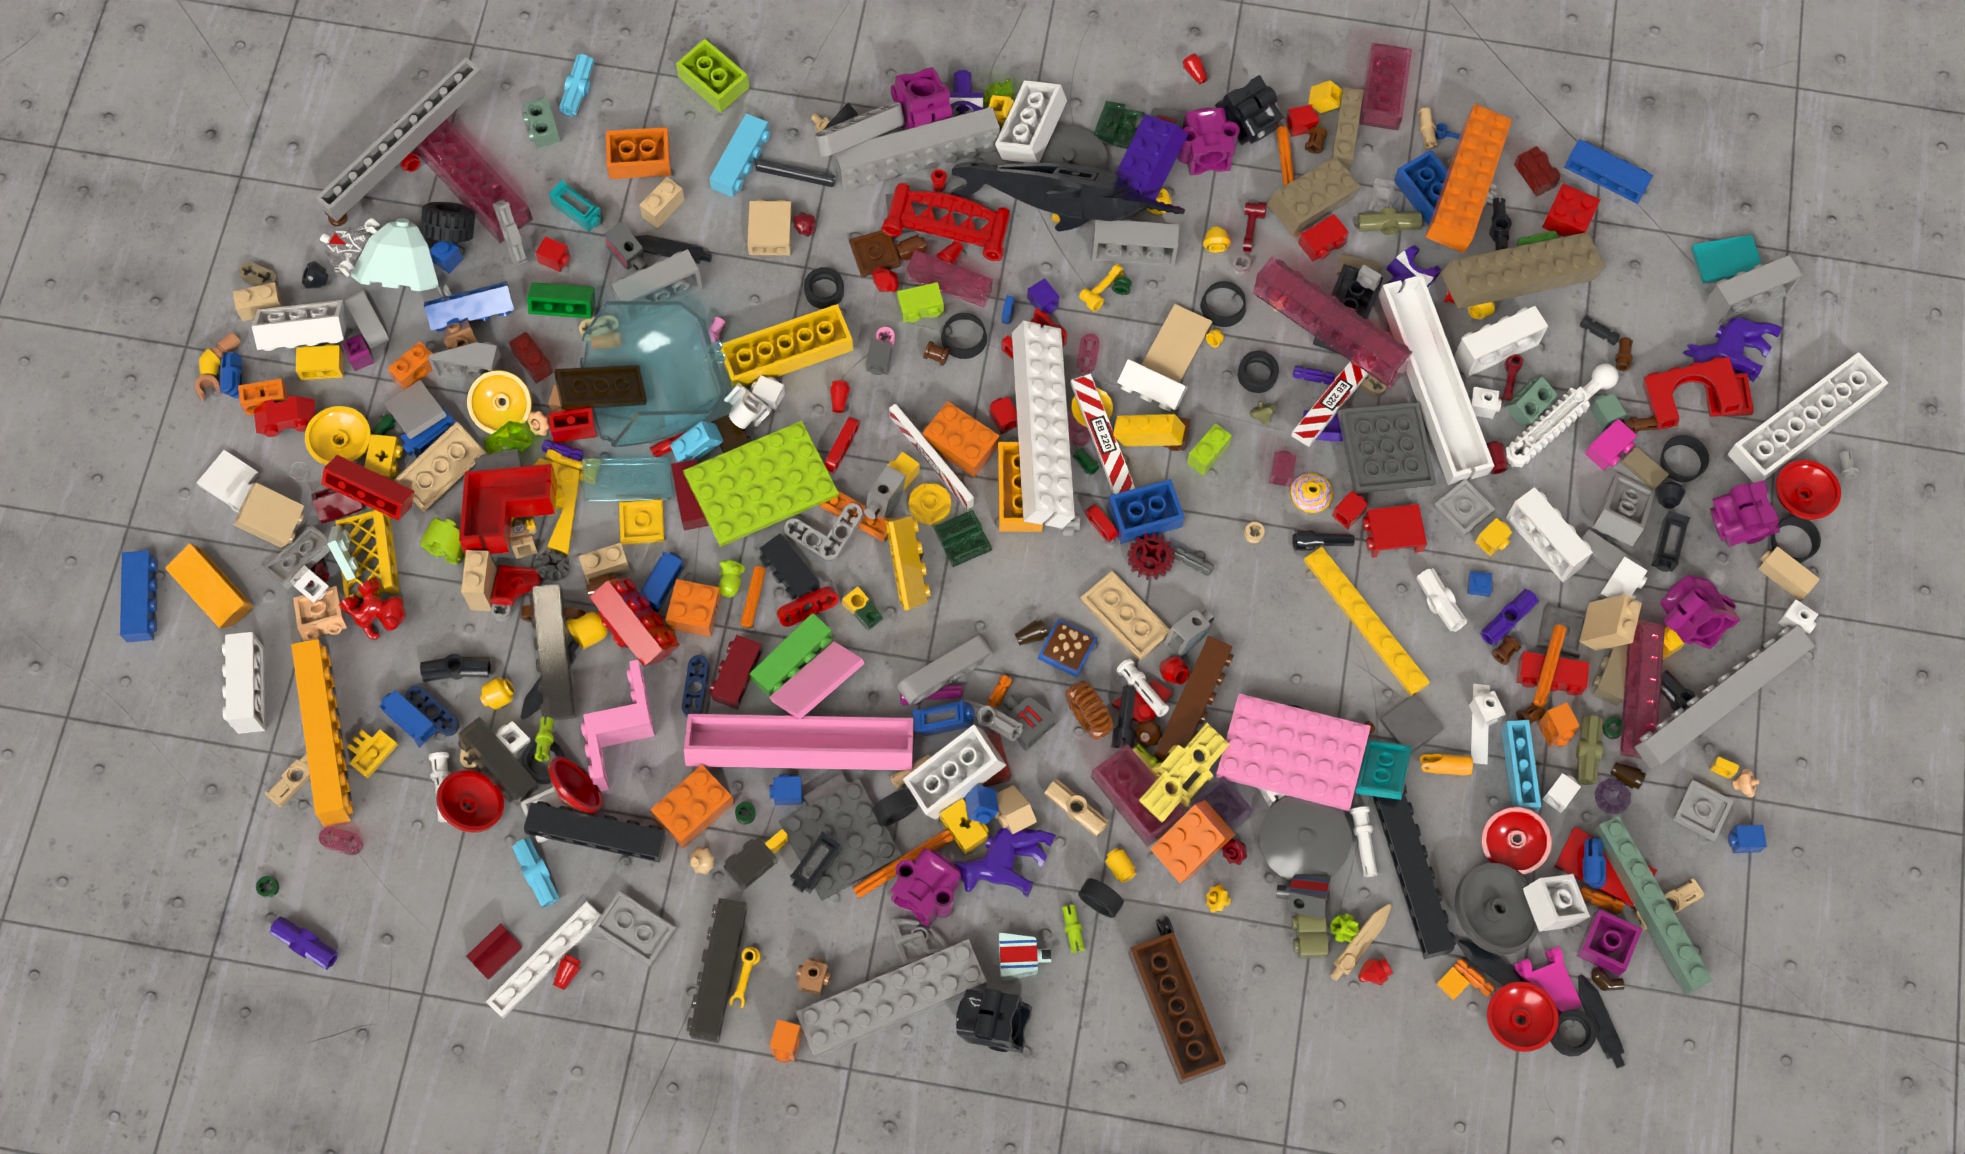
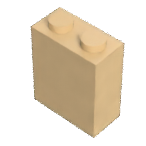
M761 199L750 201L748 224L749 255H791V201H765Z
M255 483L250 487L233 525L282 548L287 543L291 544L296 534L293 530L296 524L299 525L304 517V513H302L304 505Z
M466 550L461 593L470 610L491 611L492 604L490 598L497 575V568L489 551Z
M1627 594L1590 602L1579 642L1594 651L1633 643L1642 603Z

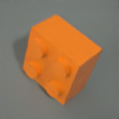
M676 579L665 619L668 629L711 637L721 601L719 587Z

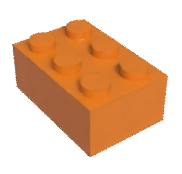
M668 127L606 131V162L609 178L625 179L671 176V150Z
M948 401L922 432L923 437L939 455L974 478L998 449V442H1000V435Z
M701 765L650 810L657 822L684 849L734 804L730 793Z
M1204 800L1195 804L1150 849L1176 880L1182 883L1191 879L1236 834L1209 803Z

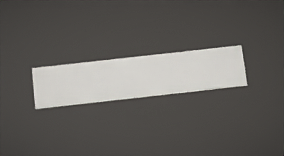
M1473 684V696L1482 691L1490 692V685ZM1472 713L1471 756L1473 763L1487 764L1489 726L1480 729Z

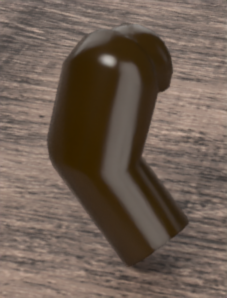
M1596 967L1592 969L1591 979L1602 991L1624 990L1623 978L1610 979L1602 968Z

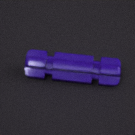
M1301 366L1294 367V378L1301 379L1302 377L1304 380L1317 383L1323 381L1327 385H1331L1334 382L1335 374L1326 371V373H1323L1322 370L1303 369L1304 367Z
M546 439L542 444V451L546 453L548 449L562 454V456L582 461L584 456L583 450L572 449L570 446L557 442L554 444L551 440Z

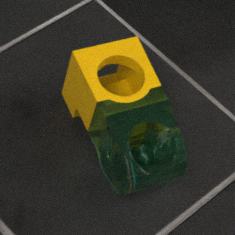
M856 587L843 598L842 605L858 619L865 629L871 630L883 620L879 611L874 607L875 605L859 587Z

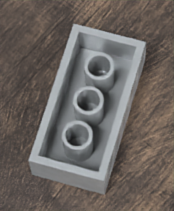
M1129 219L1117 221L1095 220L1092 261L1174 267L1178 250L1179 224L1171 222L1153 223L1151 221L1136 222Z
M688 249L683 252H677L668 259L659 260L652 266L637 270L633 275L620 278L611 284L616 304L627 324L703 289L699 268Z
M1790 255L1783 258L1779 256L1766 265L1759 264L1749 272L1745 273V271H1742L1729 280L1726 278L1720 280L1715 284L1716 287L1709 294L1705 305L1715 322L1719 324L1790 295L1803 275Z

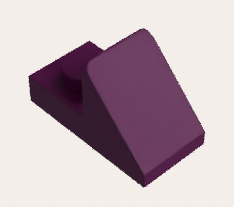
M362 334L342 341L354 371L374 363Z

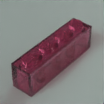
M915 250L907 266V279L922 285L938 282L941 292L983 308L992 292L993 279Z

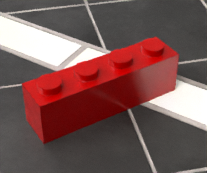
M336 455L323 469L321 485L398 521L412 507L414 490L342 456Z

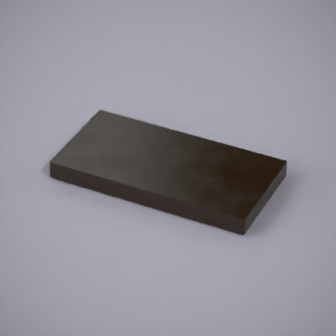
M639 365L555 369L554 374L561 410L589 407L640 406L647 403Z

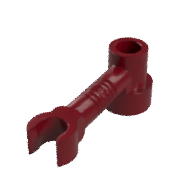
M1246 202L1244 215H1248L1243 243V251L1245 252L1252 251L1256 218L1265 219L1266 202H1258V204Z
M1518 354L1509 356L1504 363L1508 376L1505 390L1501 397V405L1505 399L1509 402L1512 400L1516 375L1521 369L1523 361L1522 357Z

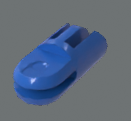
M230 351L222 355L219 391L230 397L239 398L238 386L242 385V360L238 353Z
M1590 837L1585 840L1584 858L1582 859L1583 880L1594 888H1601L1606 882V859L1604 858L1603 843L1598 837L1593 839Z

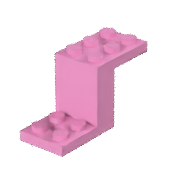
M638 660L629 661L630 669L627 670L628 680L632 689L631 697L633 704L583 715L584 722L581 723V729L586 743H588L584 744L586 756L589 758L590 764H592L588 765L589 774L593 784L598 785L600 791L610 790L602 747L655 736L644 676Z

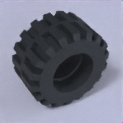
M451 202L424 204L422 206L420 232L428 238L442 242L460 243L473 239L476 213L467 206Z

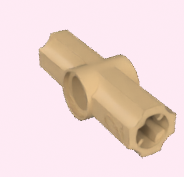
M1058 779L1053 781L1044 793L1047 798L1066 812L1069 819L1077 821L1096 838L1109 824L1106 818L1087 804L1084 797L1076 795ZM1078 804L1082 807V810L1074 812L1071 806Z

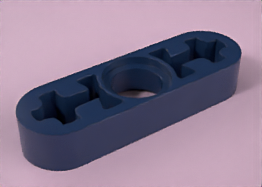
M702 655L693 656L688 663L682 700V711L686 718L688 714H702L709 664ZM698 662H702V666H704L700 668V677L696 676V668L693 666H696ZM693 682H699L702 688L699 692L694 693L689 690V686ZM691 698H695V706L698 708L694 709L693 713H690L687 708L691 707Z
M412 686L406 691V700L429 719L441 734L452 736L457 733L459 723L455 716L420 686ZM414 693L420 694L421 699L424 701L423 705L417 699L413 700L412 695ZM437 706L438 713L434 716H428L426 714L427 708ZM443 717L448 723L451 722L452 728H445L440 719Z

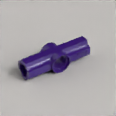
M1524 589L1480 632L1483 640L1488 645L1495 646L1539 602L1536 595L1531 590ZM1505 614L1511 615L1514 620H1508Z
M282 916L274 921L269 931L271 935L287 944L295 953L305 959L309 958L323 969L328 970L332 967L339 955L337 951L319 941L317 936L304 928L300 929Z

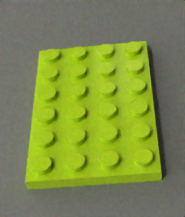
M802 421L683 470L684 476L719 547L839 497V493Z

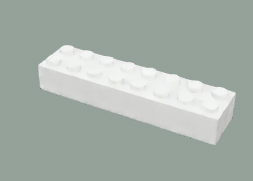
M1858 352L1737 442L1727 455L1753 483L1765 480L1880 394L1888 382Z

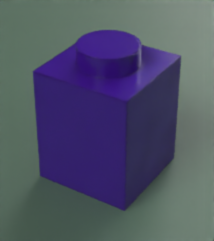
M1045 278L1028 288L1027 299L1035 309L1038 308L1041 312L1051 314L1059 306L1060 296Z

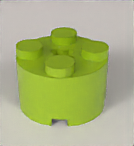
M434 517L419 541L421 543L420 546L437 558L439 556L446 558L445 562L454 565L458 564L464 554L459 541L460 530L456 528L457 524L449 519L443 521Z

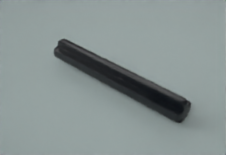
M761 159L756 162V171L828 187H834L836 178L834 175Z

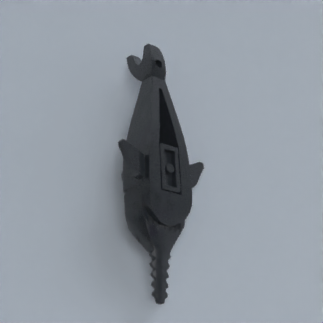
M971 161L956 164L952 168V175L965 179L967 184L953 189L951 195L966 198L987 184L1023 203L1057 214L1060 221L1055 225V230L1059 232L1077 228L1091 219L1099 221L1121 220L1145 208L1165 211L1167 213L1172 212L1174 214L1185 213V209L1180 206L1165 204L1164 202H1158L1141 195L1126 183H1123L1122 179L1111 171L1087 167L1075 162H1068V164L1022 163L988 165L982 162Z

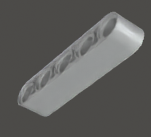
M893 102L817 132L815 138L819 155H833L903 126L905 121L901 103Z
M981 635L976 636L902 680L898 684L897 689L911 706L915 705L988 661L994 655V651Z

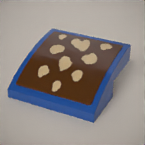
M1058 619L1038 659L1077 678L1098 638Z

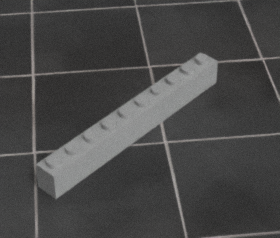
M465 57L315 197L321 208L337 222L486 82L481 70Z
M1797 625L1790 629L1787 626L1777 633L1779 635L1778 638L1774 639L1772 637L1763 643L1764 648L1761 651L1756 649L1747 656L1749 658L1748 661L1744 662L1742 660L1734 665L1732 673L1726 672L1717 678L1719 683L1715 686L1712 683L1702 690L1703 695L1700 697L1696 695L1686 702L1688 705L1686 708L1680 707L1670 714L1672 718L1669 721L1667 719L1662 720L1655 725L1657 730L1653 733L1648 731L1639 738L1641 742L1634 747L1648 767L1652 769L1664 763L1815 647L1801 627Z

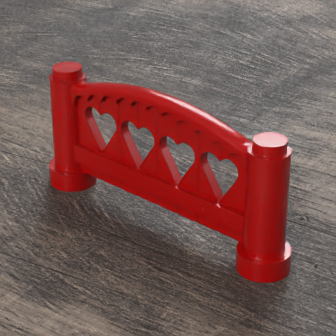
M898 183L895 187L887 218L883 220L881 230L886 235L900 236L904 227L984 247L982 252L984 258L990 261L1002 260L1004 254L1003 243L1010 220V211L1007 208L1000 207L994 212L976 202L959 196L939 192L910 191V187L906 183ZM911 203L926 204L928 208L916 216ZM931 208L947 209L948 213L936 221ZM951 213L967 214L968 218L956 226ZM976 216L979 219H987L988 223L979 231H976L971 219L972 217Z

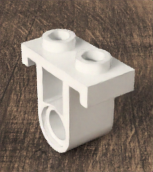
M739 382L724 399L725 402L733 405L729 413L731 421L742 429H745L752 421L758 427L772 410Z

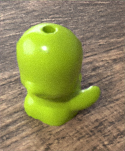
M732 560L721 561L719 566L722 568V571L719 572V575L722 578L719 581L718 587L723 597L731 598L738 593L741 585L740 575L745 571V567Z

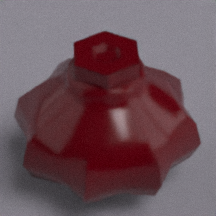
M800 212L793 218L794 228L799 234L809 237L811 233L816 232V220L811 214Z
M321 560L310 569L323 581L326 582L330 574L325 570ZM311 580L308 585L312 586L313 581Z
M1231 839L1222 847L1223 857L1228 860L1229 864L1241 865L1243 860L1247 858L1246 845L1239 839Z

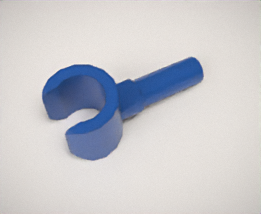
M1443 123L1437 124L1436 129L1439 130L1435 131L1437 139H1444L1445 137L1459 139L1460 134L1448 131L1447 126Z

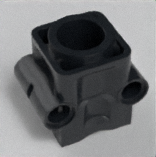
M1261 75L1251 79L1243 88L1234 89L1229 92L1222 101L1215 104L1216 108L1225 109L1227 122H1234L1239 126L1238 141L1241 145L1250 142L1252 145L1279 128L1277 123L1284 118L1275 104L1277 102L1275 91L1265 84Z
M984 988L983 991L966 989L956 1015L957 1035L967 1043L988 1046V1048L995 1051L1023 1053L1025 1044L1024 1032L1030 1020L1033 1007L1023 1002L1019 995L1003 993L990 988Z

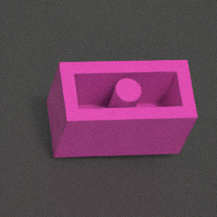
M1617 419L1588 447L1585 455L1603 471L1609 466L1613 468L1621 460L1619 456L1623 452L1628 454L1634 448L1635 444L1633 442L1637 435L1622 421Z

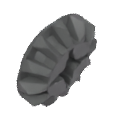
M545 550L542 554H538L535 561L537 573L542 578L550 581L564 579L571 567L569 559L564 558L563 553H555V550L552 552ZM551 561L553 564L557 563V566L555 568L553 565L549 566V562Z

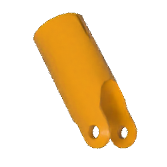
M1423 754L1420 756L1421 769L1424 772L1468 776L1472 774V756L1451 754Z

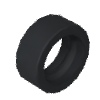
M820 267L811 271L804 281L806 299L813 307L818 309L839 304L844 296V282L841 275L836 270L828 267ZM828 279L836 284V292L828 297H819L813 294L812 285L819 280Z
M1258 350L1249 352L1242 358L1239 364L1237 374L1239 383L1244 389L1253 393L1267 392L1273 388L1277 381L1279 366L1276 359L1267 352ZM1250 363H1262L1270 369V377L1266 381H1254L1246 374L1247 366Z
M534 741L523 751L521 758L522 767L529 779L535 783L549 784L551 783L549 773L539 774L531 767V759L536 753L537 743ZM553 742L550 750L557 757L566 758L559 744Z
M902 789L880 800L872 810L880 826H888L910 815L918 807V803L909 789Z
M1088 878L1078 893L1080 899L1085 904L1109 918H1115L1124 903V900L1116 891L1093 878Z
M1566 1010L1559 1014L1557 1030L1550 1040L1553 1047L1561 1054L1569 1057L1579 1056L1587 1052L1595 1043L1597 1035L1592 1019L1584 1012L1578 1010ZM1566 1020H1576L1586 1030L1585 1041L1580 1046H1568L1560 1038L1559 1028Z

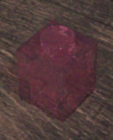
M1275 451L1269 483L1291 486L1296 455L1288 451Z

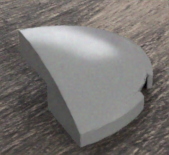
M894 919L890 921L896 950L902 967L948 948L943 938L935 930L930 928L927 931L925 928L919 927L920 923L918 921L910 919Z

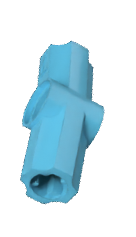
M580 54L576 56L571 75H568L565 81V93L559 110L567 116L577 115L583 97H586L589 92V78L595 61L587 55Z
M522 839L516 842L512 848L518 862L522 866V873L529 887H532L541 908L555 903L559 900L558 893L549 878L551 876L543 859L539 858L531 839Z

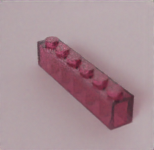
M1647 621L1637 622L1633 643L1627 645L1620 755L1643 759L1634 746L1641 742L1639 738L1648 731L1653 733L1657 730L1655 725L1658 724L1664 625Z

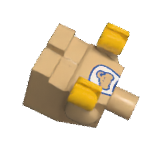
M530 519L531 521L526 520V524H523L521 520H517L514 522L515 527H511L510 541L516 559L537 554L536 544L532 536L537 532L534 519Z

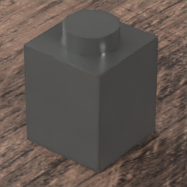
M871 339L866 360L868 372L874 375L888 374L892 356V343Z

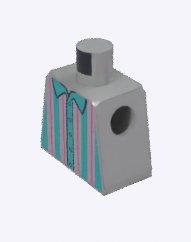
M888 465L869 491L866 509L864 510L867 517L874 519L876 516L882 519L887 517L901 500L906 475Z
M1193 610L1171 627L1164 646L1174 656L1177 655L1179 658H1182L1205 637L1210 623L1214 621L1213 615L1207 610L1201 614L1197 610Z

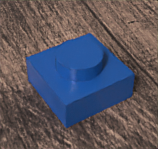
M1470 571L1468 594L1490 597L1492 573Z

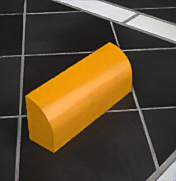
M189 543L165 568L219 628H227L236 624L254 607L199 546Z

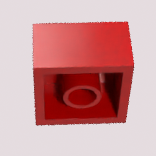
M1562 183L1542 228L1548 231H1556L1562 237L1586 233L1601 199Z

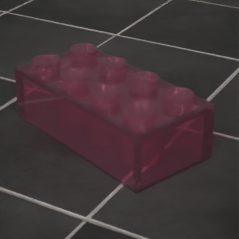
M1378 43L1371 44L1363 88L1360 125L1399 130L1403 118L1412 49Z
M1128 744L1092 770L1091 779L1147 847L1161 838L1185 815L1184 811L1177 805L1168 817L1161 822L1139 801L1157 779Z

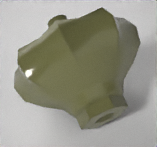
M1259 401V406L1254 407L1249 415L1265 425L1271 422V416L1275 412L1276 406L1270 402L1262 404V401Z

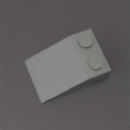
M475 342L434 353L428 357L437 378L474 383L477 378L487 372L503 371L504 367L498 346L491 342Z
M1616 473L1597 514L1593 528L1618 539L1622 543L1633 546L1645 528L1655 491Z

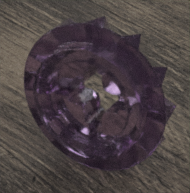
M1609 778L1597 786L1595 801L1603 811L1609 814H1619L1630 805L1631 792H1629L1627 785L1620 782L1619 779ZM1609 791H1611L1612 793H1614L1615 791H1619L1617 796L1618 801L1615 798L1607 801V799L1610 796Z

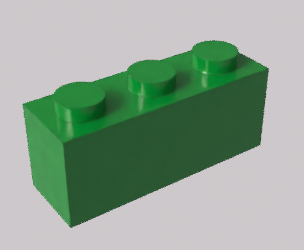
M532 282L527 294L528 314L591 319L596 304L595 288L589 286Z

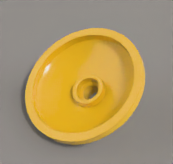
M497 370L487 372L474 381L468 393L467 406L472 420L479 428L491 434L505 435L515 432L526 423L532 409V399L527 385L521 378L513 373ZM501 398H504L506 400V404L504 406L500 404Z
M334 406L320 411L311 419L305 431V444L310 455L317 462L325 466L336 455L356 462L368 449L371 430L365 417L357 410L345 406ZM340 440H344L343 444L338 445Z

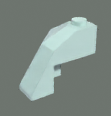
M399 218L395 222L387 223L372 235L354 266L355 269L351 272L352 278L366 285L381 282L382 287L399 289L400 285L411 287V290L424 291L439 287L428 245L419 228L405 218Z

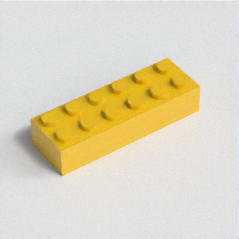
M836 304L719 344L718 349L732 388L738 382L747 388L752 386L754 381L757 382L760 375L776 378L853 351V339L840 308Z

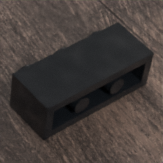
M781 533L759 548L761 563L766 568H771L773 571L772 576L778 584L783 583L786 587L785 592L791 600L799 599L820 589L819 580Z

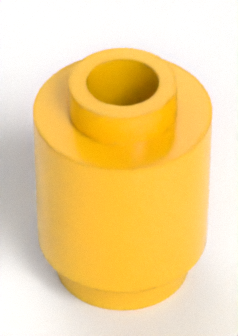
M1116 848L1106 855L1108 858L1105 860V863L1116 880H1119L1121 884L1137 875L1135 872L1136 867L1124 849L1119 850Z

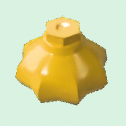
M1221 884L1211 886L1210 891L1206 894V905L1212 913L1222 911L1225 906L1230 905L1231 898Z

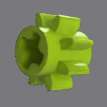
M1347 913L1344 916L1338 914L1331 921L1330 933L1336 935L1335 940L1342 943L1344 941L1351 942L1355 935L1358 934L1359 923L1353 921L1354 916Z

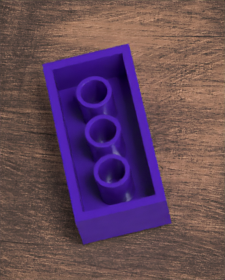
M1145 114L1115 174L1122 179L1123 183H1126L1141 195L1156 200L1188 134L1176 124Z

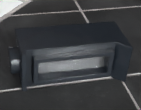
M1671 511L1668 512L1662 521L1651 566L1657 567L1658 570L1663 572H1673L1679 563L1687 525L1691 517Z
M822 831L792 875H790V879L793 882L792 886L801 893L805 890L810 894L842 851L841 843Z

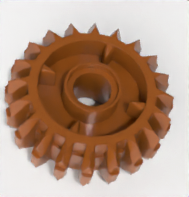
M1080 681L1066 690L1069 708L1090 737L1099 739L1105 737L1113 730V722L1106 708L1107 706H1105L1103 700L1090 684Z

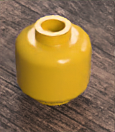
M496 677L482 685L480 699L484 706L498 710L512 702L515 690L507 678Z

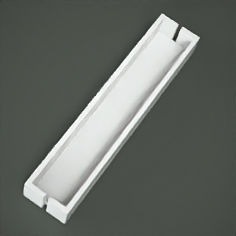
M1423 275L1405 279L1403 284L1400 280L1383 285L1378 297L1416 400L1420 404L1423 419L1447 484H1456L1464 479L1467 480L1468 477L1474 479L1488 475L1493 469L1494 464Z
M1023 320L1012 332L1024 522L1035 524L1045 522L1046 526L1064 528L1075 518L1061 329L1046 325L1041 328L1040 324Z

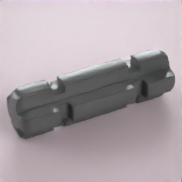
M1181 547L1175 549L1173 557L1176 560H1182L1184 564L1197 571L1200 569L1201 573L1207 576L1212 573L1214 569L1212 563L1208 561L1206 563L1203 562L1204 559L1191 552L1186 553V550Z

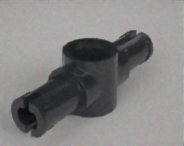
M1499 198L1493 199L1492 202L1493 216L1489 235L1495 242V251L1508 248L1507 241L1509 240V230L1512 225L1511 219L1506 214V200L1504 198H1501V202H1499Z

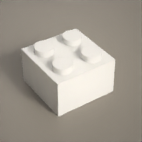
M1573 874L1539 878L1523 888L1539 932L1573 927L1590 917Z

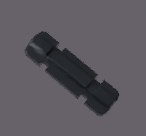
M1588 316L1582 319L1580 323L1581 328L1589 329L1590 333L1603 340L1607 339V342L1612 345L1618 342L1620 334L1615 331L1610 332L1609 328L1597 321L1595 323L1592 322L1593 319Z

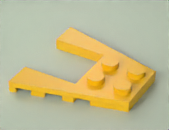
M539 458L534 465L552 464L557 479L556 509L562 510L547 547L549 550H555V552L569 556L573 520L576 512V499L578 498L580 470ZM512 518L511 527L513 526L516 518Z

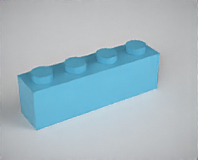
M747 113L745 114L709 178L711 189L734 197L736 192L741 190L744 182L743 179L752 170L753 161L755 158H759L764 142L767 143L770 138L771 132L769 131L767 121Z
M1529 720L1506 721L1501 732L1512 807H1525L1537 813L1541 808Z

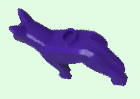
M1743 317L1732 318L1725 327L1722 325L1719 327L1715 335L1718 338L1716 343L1701 346L1688 344L1687 346L1691 350L1683 351V354L1693 357L1694 362L1701 363L1708 362L1715 357H1729L1733 371L1742 374L1747 373L1749 380L1754 382L1763 366L1743 355L1744 346L1758 349L1762 356L1766 358L1772 347L1761 335L1767 333L1778 337L1783 327L1769 322L1757 323Z
M1002 827L995 837L990 835L985 848H988L985 857L966 862L953 861L952 863L960 870L966 892H971L979 880H985L992 884L1017 888L1022 891L1024 896L1028 897L1033 882L1013 871L1015 855L1032 857L1039 866L1043 867L1047 855L1036 843L1043 842L1051 847L1056 835L1043 830H1030L1027 828L1012 834L1007 827Z

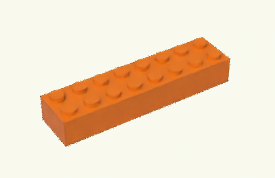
M1474 103L1465 119L1425 236L1426 238L1464 254L1473 240L1512 122L1511 118Z

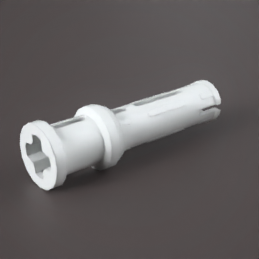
M1132 659L1123 661L1117 667V673L1127 680L1128 686L1136 688L1137 692L1157 716L1165 715L1169 707L1146 682L1145 674L1138 671Z
M437 752L429 755V760L432 763V773L430 776L435 784V794H437L441 782L451 774L448 771L447 759L449 758V753ZM437 807L438 822H447Z
M1357 807L1350 810L1355 826L1353 833L1357 836L1363 877L1378 875L1371 839L1373 826L1370 825L1369 807Z

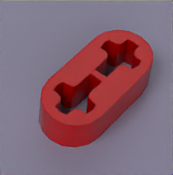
M1093 504L1085 510L1088 520L1107 542L1118 537L1116 528L1097 505Z

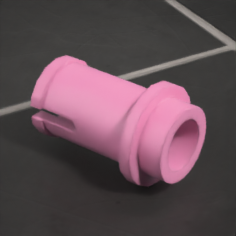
M715 317L712 319L708 332L704 334L706 343L716 345V343L720 342L719 336L726 324L722 318Z

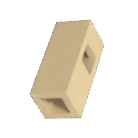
M1778 546L1773 552L1768 550L1760 559L1763 564L1758 569L1800 602L1820 580Z

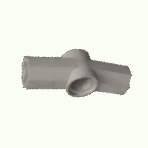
M964 699L974 709L975 718L973 722L987 726L1011 741H1015L1020 737L1023 731L1022 723L1006 715L998 708Z

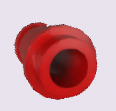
M936 169L931 173L932 188L935 192H938V188H940V192H943L946 187L947 174L942 169Z

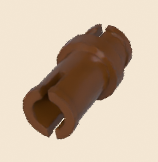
M1624 337L1619 340V350L1615 356V361L1617 362L1616 369L1619 371H1628L1630 369V364L1633 360L1631 355L1633 340L1631 338Z
M1654 416L1638 419L1630 417L1628 420H1622L1635 434L1638 431L1656 430L1657 426Z

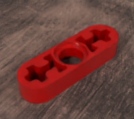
M851 416L848 417L824 463L827 471L833 474L837 471L859 429L860 420Z
M826 586L781 606L776 615L782 626L790 627L806 620L812 613L817 615L834 607L839 601V596L833 587ZM813 603L810 609L803 610L806 604Z

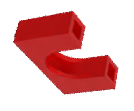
M1715 357L1708 362H1694L1688 367H1674L1667 372H1653L1644 377L1643 388L1652 417L1656 418L1657 431L1678 426L1679 415L1673 399V393L1679 386L1685 383L1697 382L1707 386L1715 397L1720 415L1741 411L1744 402L1729 357Z

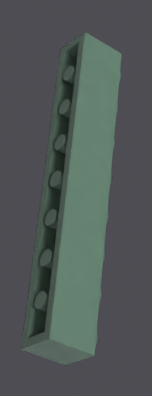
M1620 816L1598 825L1593 834L1601 839L1606 857L1643 919L1684 995L1706 986L1713 979Z

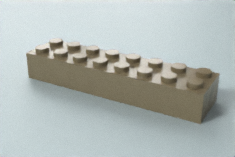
M1586 232L1453 259L1441 272V276L1457 308L1461 309L1595 280L1606 266L1589 233Z

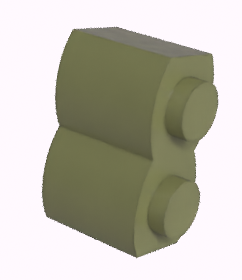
M1295 913V916L1291 917L1292 930H1296L1297 939H1293L1294 953H1298L1299 959L1326 958L1328 956L1326 915L1325 919Z

